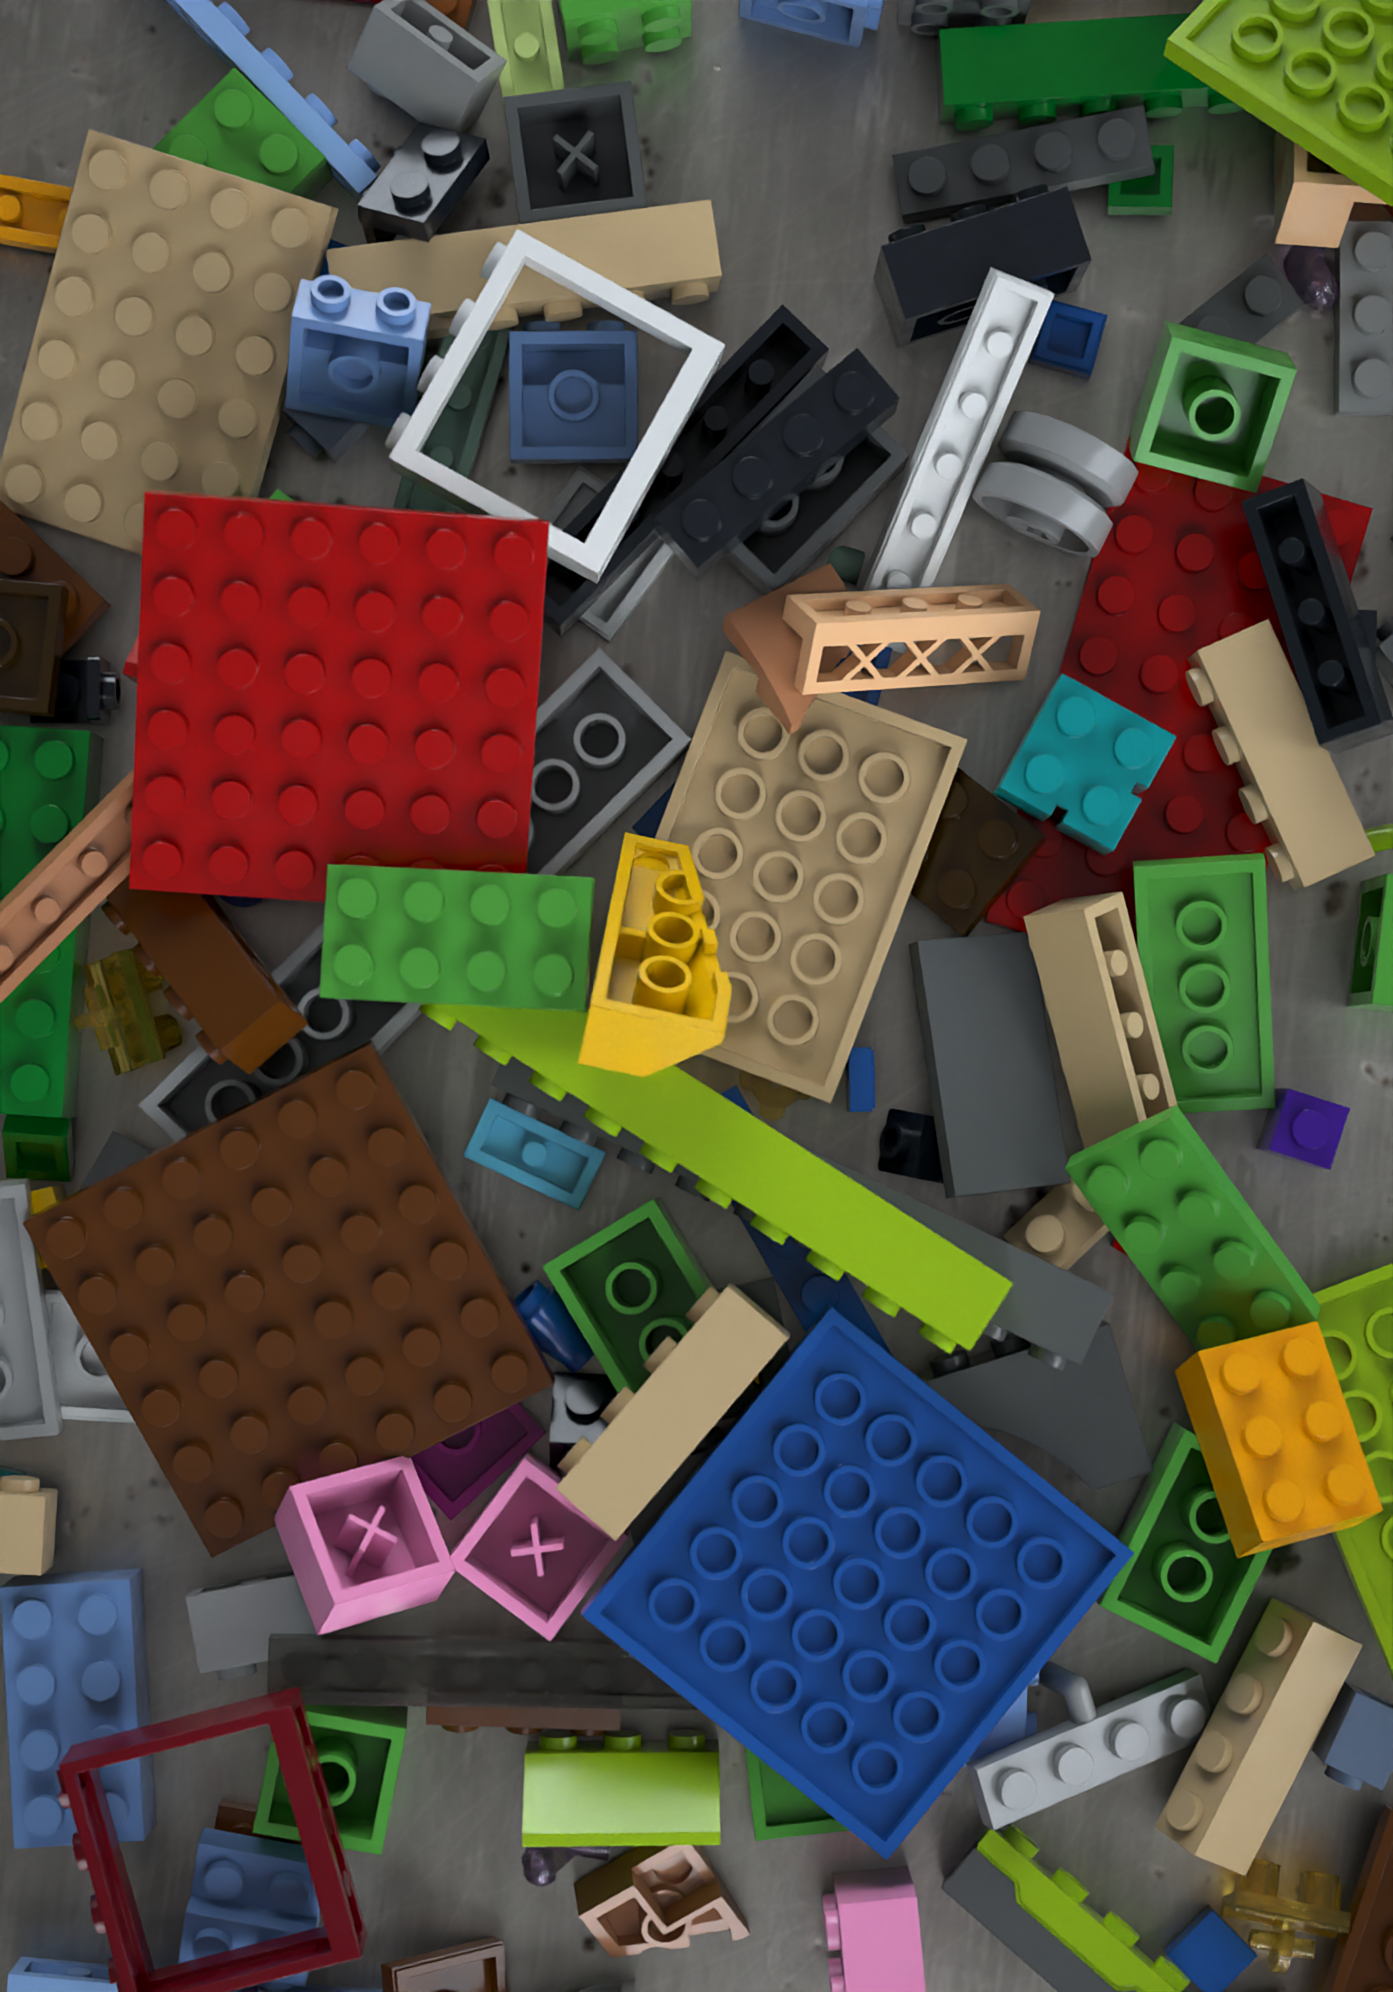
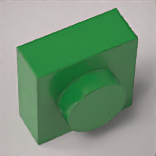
M1151 145L1155 175L1108 184V215H1172L1174 145Z
M6 1114L2 1129L6 1178L70 1182L74 1168L71 1118Z

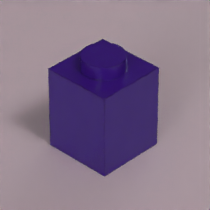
M1275 1088V1108L1268 1109L1256 1149L1314 1168L1331 1170L1350 1108L1289 1088Z

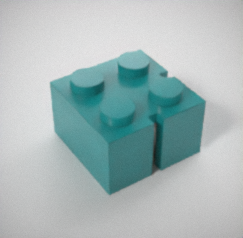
M1062 673L1053 683L992 794L1041 822L1052 815L1056 806L1067 812L1059 817L1054 829L1105 856L1116 848L1142 800L1132 794L1131 791L1138 795L1149 788L1177 736Z

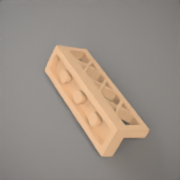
M1007 583L793 594L786 596L782 619L803 638L794 685L802 695L1025 680L1041 611ZM1013 635L1007 661L987 662L981 655L1001 636ZM946 639H958L963 647L944 665H931L926 658ZM903 642L908 651L889 668L876 669L870 661L888 644ZM846 645L852 652L832 672L818 673L823 647Z

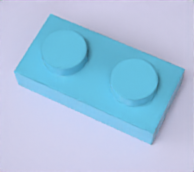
M490 1098L463 1156L579 1211L606 1152L595 1146L583 1143L555 1127L522 1114L502 1104V1102Z

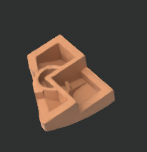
M831 563L726 614L722 631L759 676L755 692L788 734L799 730L803 724L806 711L818 694L802 695L794 685L803 638L782 619L786 596L793 594L848 592ZM846 645L823 647L818 673L832 672L840 660L846 658L850 653Z
M700 1845L638 1846L573 1883L579 1918L611 1958L640 1954L651 1947H663L668 1950L690 1947L689 1936L729 1930L731 1941L741 1940L750 1935L748 1922Z

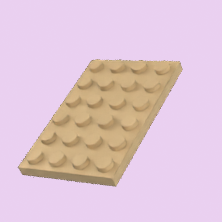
M89 129L0 462V500L14 513L142 555L144 492L147 490L257 498L286 397L291 316L300 279L314 281L320 277L338 208Z
M725 651L655 839L689 846L704 895L702 905L708 929H714L718 941L717 959L721 972H727L732 987L723 1042L698 1054L832 1103L968 739L840 692L818 694L806 711L803 724L799 730L788 734L755 692L759 676L744 657Z

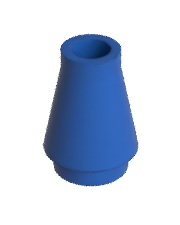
M536 1280L516 1297L514 1302L541 1352L563 1364L572 1373L580 1370L591 1359L594 1352L554 1286L547 1289L539 1280Z

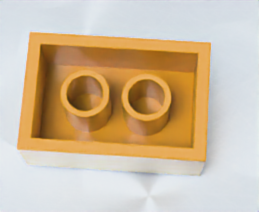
M1317 1321L1198 1351L1175 1370L1237 1558L1354 1527L1383 1510Z

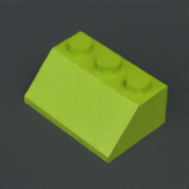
M695 1729L673 1730L667 1733V1740H642V1733L635 1730L607 1731L603 1734V1740L578 1741L577 1735L571 1731L556 1730L540 1733L539 1741L527 1742L524 1758L522 1847L721 1845L719 1739H706L705 1731Z

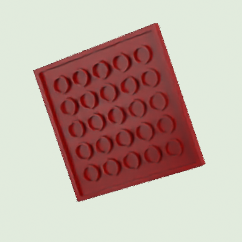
M156 490L145 491L129 889L325 902L328 864L527 874L550 520Z

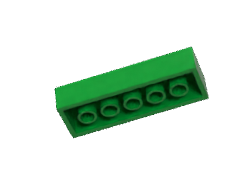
M0 725V902L99 804L104 739L95 733L85 730ZM91 913L0 1003V1114L55 1118L76 1117Z

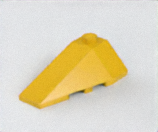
M625 832L578 1064L646 1077L723 1042L732 987L727 972H721L716 955L718 941L714 929H708L702 909L704 895L688 845Z

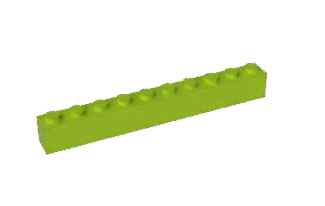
M421 1004L418 1008L420 1012L450 1031L456 1022L459 1021L478 1033L479 1036L473 1043V1046L504 1066L508 1064L513 1056L531 1067L534 1071L528 1081L558 1101H562L567 1091L589 1105L583 1117L612 1136L617 1137L622 1127L645 1141L638 1152L666 1171L672 1173L679 1163L695 1173L700 1178L694 1188L720 1206L727 1209L733 1199L756 1213L749 1224L774 1241L783 1245L787 1237L791 1235L811 1248V1251L805 1260L833 1279L839 1281L845 1271L867 1285L861 1296L895 1318L902 1307L924 1321L917 1333L950 1354L957 1343L971 1351L1014 1284L674 1064L646 1077L578 1064L588 1010L587 1012L439 1004Z

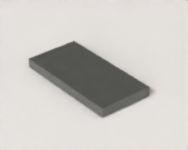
M1025 932L921 940L909 944L946 1199L1071 1183L1070 1176L1065 1170L1068 1161L1040 978L1034 955L1029 945L1028 934Z

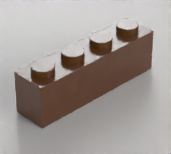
M129 874L106 897L108 901L101 906L104 914L124 935L127 936L132 932L139 942L132 948L134 955L153 976L158 978L160 975H163L170 986L163 991L164 996L187 1021H190L193 1017L202 1028L195 1035V1038L208 1055L218 1064L222 1065L229 1059L250 1075L309 1024L212 895L129 889Z

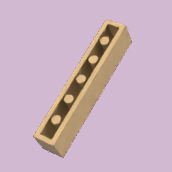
M711 199L434 235L429 243L410 238L326 249L329 275L343 278L348 282L350 288L380 293L386 288L399 287L411 292L417 301L431 303L427 339L451 335L449 334V328L464 300L468 298L476 303L488 281L480 275L490 252L497 242L507 246L516 229L646 301L671 298L673 305L701 303L709 299V292L719 290L722 278ZM524 265L488 331L508 329L518 325V318L542 314H544V319L547 322L569 321L583 315L582 309L600 306Z

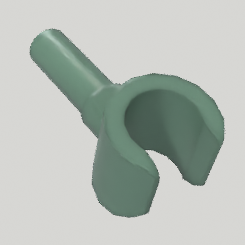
M842 545L831 551L827 564L831 563L842 581L857 585L865 553L861 550Z

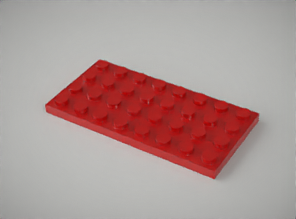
M1129 436L1122 455L1134 464L1139 473L1124 503L1121 506L1106 508L1105 512L1112 521L1113 526L1099 554L1091 558L1055 681L1063 673L1177 737L1149 788L1138 795L1131 791L1132 794L1142 800L1116 848L1105 856L1054 829L1059 817L1067 812L1056 806L1052 815L1043 822L1017 808L1016 814L1042 833L1047 840L987 912L983 923L1013 932H1025L1028 934L1024 921V916L1061 899L1122 891L1137 946L1133 861L1263 853L1265 868L1267 869L1268 866L1265 848L1271 846V842L1262 822L1253 824L1243 808L1238 790L1245 787L1235 763L1227 766L1215 746L1212 730L1217 729L1218 725L1209 705L1200 707L1190 691L1185 675L1186 671L1192 669L1188 658L1197 650L1269 619L1299 688L1300 684L1242 505L1244 500L1288 483L1262 475L1257 493L1136 462L1133 461L1128 447L1131 438ZM1321 493L1351 584L1373 508Z

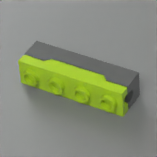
M1011 1823L1005 1830L1002 1828L992 1830L987 1827L979 1837V1841H975L943 1880L941 1886L943 1891L1057 1992H1187L1185 1988L1190 1983V1980L1181 1970L1162 1955L1155 1962L1148 1958L1134 1945L1140 1936L1123 1919L1112 1911H1109L1104 1918L1084 1901L1090 1894L1089 1891L1062 1867H1059L1054 1874L1050 1872L1034 1857L1040 1850L1039 1847L1025 1833Z

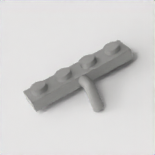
M1046 1662L1039 1672V1684L1065 1697L1071 1719L966 1763L982 1822L992 1830L999 1829L1197 1743L1212 1715L1202 1675L1192 1669H1186L1095 1708L1089 1685L1083 1677L1053 1662Z

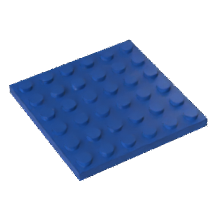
M828 1305L582 1608L581 1615L883 1858L888 1860L1132 1557L1134 1552L831 1305Z

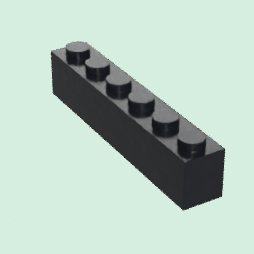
M783 304L710 379L598 583L590 581L547 557L543 621L559 637L659 537V534L655 531V517L723 461L816 365L823 368L829 348ZM629 462L562 530L563 532L583 543L586 542Z

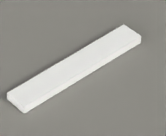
M990 268L857 591L932 587L1054 297V293L1050 290ZM893 642L886 646L900 653H904L906 649L903 642Z

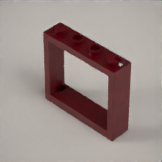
M299 1686L70 1746L59 1764L60 1769L56 1770L61 1791L57 1796L62 1808H71L77 1828V1832L72 1837L74 1857L81 1872L89 1871L95 1892L90 1898L91 1916L97 1933L99 1935L107 1934L113 1956L108 1960L110 1984L116 1983L118 1992H231L361 1958L368 1934ZM269 1724L325 1926L154 1969L98 1768Z

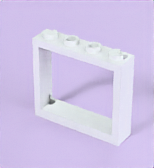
M516 229L507 246L497 242L490 252L480 275L488 280L476 303L466 298L458 309L449 328V334L456 337L444 359L434 355L428 363L417 386V390L424 394L412 416L405 412L400 414L387 437L385 447L392 450L389 456L391 471L469 514L539 519L420 453L421 448L524 265L688 355L686 362L586 542L583 543L552 525L549 526L547 557L597 584L722 360L725 344Z

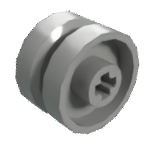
M1026 410L1014 411L997 444L1007 461L990 462L987 464L972 495L973 499L996 519L1041 543L1078 556L1096 557L1113 526L1112 521L1102 507H1117L1124 503L1139 473L1138 470L1118 450L1081 429L1047 415Z

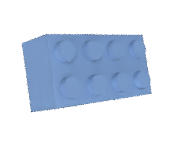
M142 1568L14 1576L0 1587L14 1849L73 1845L72 1837L77 1832L71 1808L64 1809L59 1802L57 1795L61 1791V1787L56 1770L60 1769L59 1764L71 1745L151 1725ZM153 1754L98 1768L119 1842L144 1841L157 1824Z

